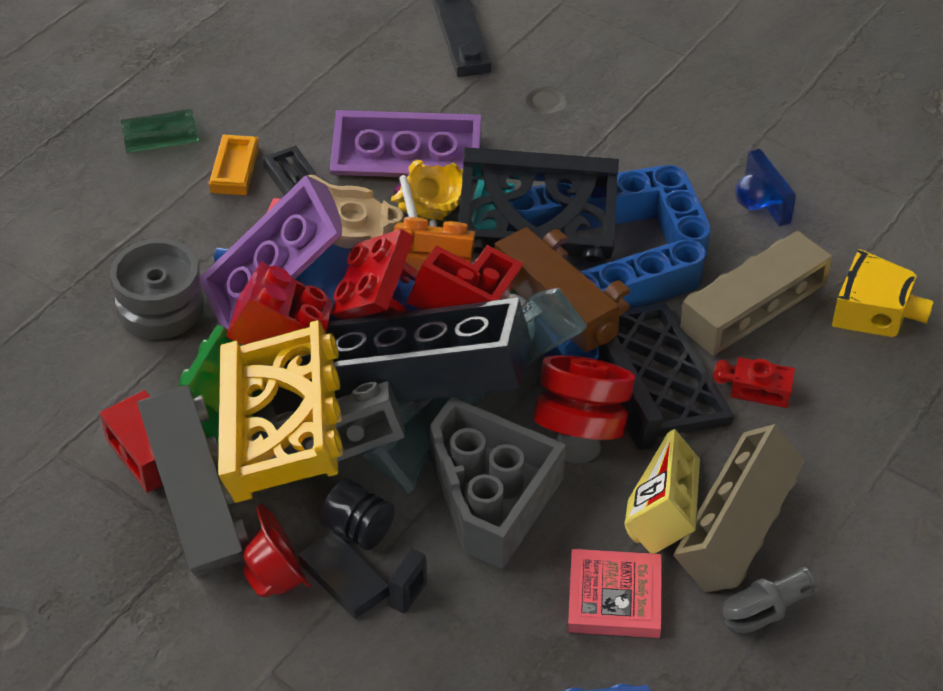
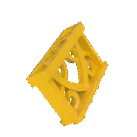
M319 320L310 322V327L243 346H240L237 341L221 345L218 476L235 503L252 499V492L324 473H327L328 476L338 474L337 457L343 455V447L339 433L336 430V423H340L342 418L338 401L335 398V391L340 389V381L337 370L333 365V359H337L339 353L333 334H326ZM311 354L309 364L299 366L303 361L301 357ZM293 359V360L288 364L287 369H284V366H285L286 362H287L288 360ZM278 387H282L298 394L304 400L295 413L276 430L271 422L263 418L252 417V414L270 403ZM258 389L263 391L259 396L252 397L253 391ZM264 431L269 435V437L264 439L260 434L256 440L252 441V435L256 432ZM308 437H314L313 448L305 450L301 445L302 441ZM291 444L295 450L301 452L288 455L284 452V449Z

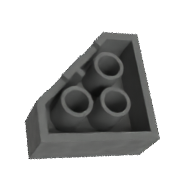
M451 397L430 425L431 460L464 553L503 570L564 479L566 444Z

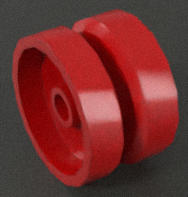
M567 355L546 357L542 363L539 381L548 391L542 392L536 397L533 419L536 423L547 429L574 437L595 440L621 438L625 434L629 413L620 403L629 401L632 397L636 376L621 366L592 358Z

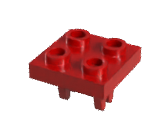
M399 229L357 243L348 255L347 262L349 267L345 277L338 284L334 292V300L336 301L331 315L339 320H346L375 313L385 315L407 312V308L394 300L392 296L398 280L409 284L410 279L415 281L419 272L405 262L414 236L403 229Z

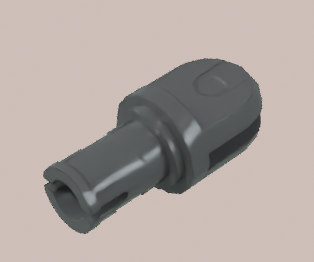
M801 567L773 583L763 578L753 582L751 587L732 595L725 601L722 607V615L726 618L725 624L732 632L743 634L758 630L770 623L775 624L784 618L787 607L818 592V586H808L816 582L813 574L806 567Z

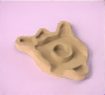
M308 175L327 185L337 206L342 223V235L333 245L352 249L359 242L393 232L397 222L403 223L404 214L401 209L388 204L385 200L381 204L373 198L372 190L351 185L336 186L325 182L315 175Z

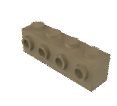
M800 231L794 232L785 239H779L759 255L749 257L741 266L733 271L720 275L713 283L699 292L695 291L688 295L683 301L680 327L683 332L712 356H715L826 285L832 255Z
M776 424L743 432L696 515V531L683 537L673 555L705 593L722 589H733L743 582L752 559L763 546V539L767 531L780 514L782 503L788 492L797 482L796 477L805 460Z

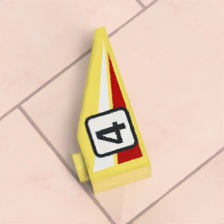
M675 429L667 433L627 503L626 531L634 542L641 543L650 554H655L696 531L700 458Z

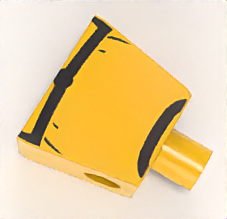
M858 249L837 298L832 326L894 337L898 335L904 317L927 324L934 301L912 295L917 278L913 271Z

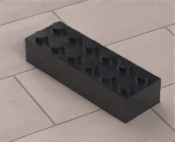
M519 297L330 321L326 334H333L339 357L333 359V365L337 370L340 381V389L335 391L336 399L352 394L355 388L364 383L377 382V384L386 381L389 382L397 402H423L431 398L449 396L460 398L475 393H503L511 389H519L531 342ZM311 354L302 356L303 361L299 366L309 364ZM293 359L288 360V361L286 362V364H285V366H284V369H287L288 364H289ZM278 387L271 403L277 416L287 411H296L304 399L288 389Z

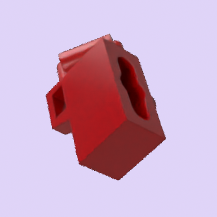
M738 357L736 366L731 365L727 360H719L715 365L713 378L719 384H724L727 381L733 382L730 395L732 398L788 408L795 368L772 364L764 359L751 360Z

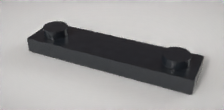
M432 0L457 77L491 72V61L470 0Z

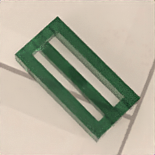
M192 109L121 120L126 153L198 141Z

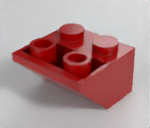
M261 261L237 299L226 337L237 341L241 345H246L310 327V322L317 320L320 321L326 333L333 300L329 299L321 289L311 285L306 286L291 278L290 274L283 268L269 266Z

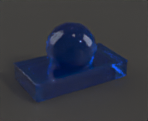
M761 149L749 151L745 176L739 180L735 188L737 202L748 210H759L765 207L779 227L790 224L793 218L796 194Z

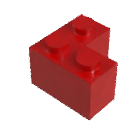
M436 245L421 264L406 303L419 310L507 299L523 263L487 245L474 264Z

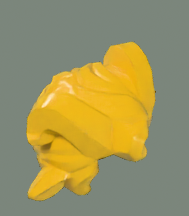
M415 160L408 167L409 176L407 179L417 215L428 219L443 220L445 216L449 215L460 205L463 169H460L455 163L445 165L444 167L440 165L428 166L422 164V160ZM400 187L399 192L391 197V201L398 203V208L401 209L403 214H408L402 187Z

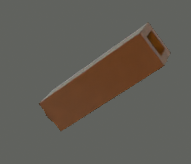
M525 227L496 242V250L523 263L513 289L585 353L601 344L610 342L618 335L619 315H622L630 308V305L622 298L630 294L631 289L621 281L613 282L604 292L565 260L568 257V252L560 245L566 243L568 237L559 229L550 231L542 240L529 228Z

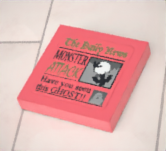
M572 549L568 633L660 638L661 554Z

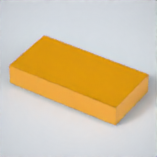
M222 136L209 181L210 193L247 196L260 147L259 137Z

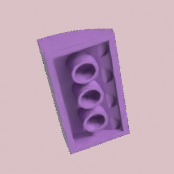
M336 110L330 175L401 177L405 175L408 177V167L415 160H422V164L428 166L440 165L444 167L445 165L455 163L460 169H463L464 148L481 147V115Z
M306 175L200 277L202 288L220 326L229 329L237 299L261 261L269 266L283 268L290 274L291 278L296 279L342 235L340 215L327 185Z

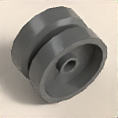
M147 239L130 245L121 251L112 262L110 281L115 295L117 315L123 328L131 334L149 340L169 339L184 334L197 324L204 312V296L200 284L198 260L193 251L181 242L169 239Z

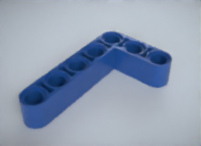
M674 165L618 172L615 224L656 218L667 244L684 239L697 241L704 246L706 251L705 262L708 254L711 228L686 172ZM545 184L532 186L523 197L509 202L525 220L535 227L547 223L567 207L559 204L549 195ZM557 184V190L570 198L575 197V195L566 194V190L572 188L571 184ZM595 186L587 203L593 204L603 211L605 186ZM583 211L579 214L589 221L590 228L601 227L599 221L593 215ZM508 225L507 231H513V232H515V231ZM581 226V227H578V228L576 229V231H578V230H584V229H588V228H586V227H584V226Z
M684 239L581 271V273L603 292L613 282L621 281L631 289V293L622 298L630 305V308L647 306L699 288L702 283L706 251L699 242ZM527 302L538 327L534 340L545 358L555 355H567L599 360L598 347L585 353Z

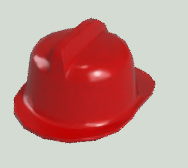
M257 504L256 510L262 528L243 552V571L247 581L256 594L262 598L273 594H284L302 583L311 588L312 586L300 568L295 551L284 529L265 505Z

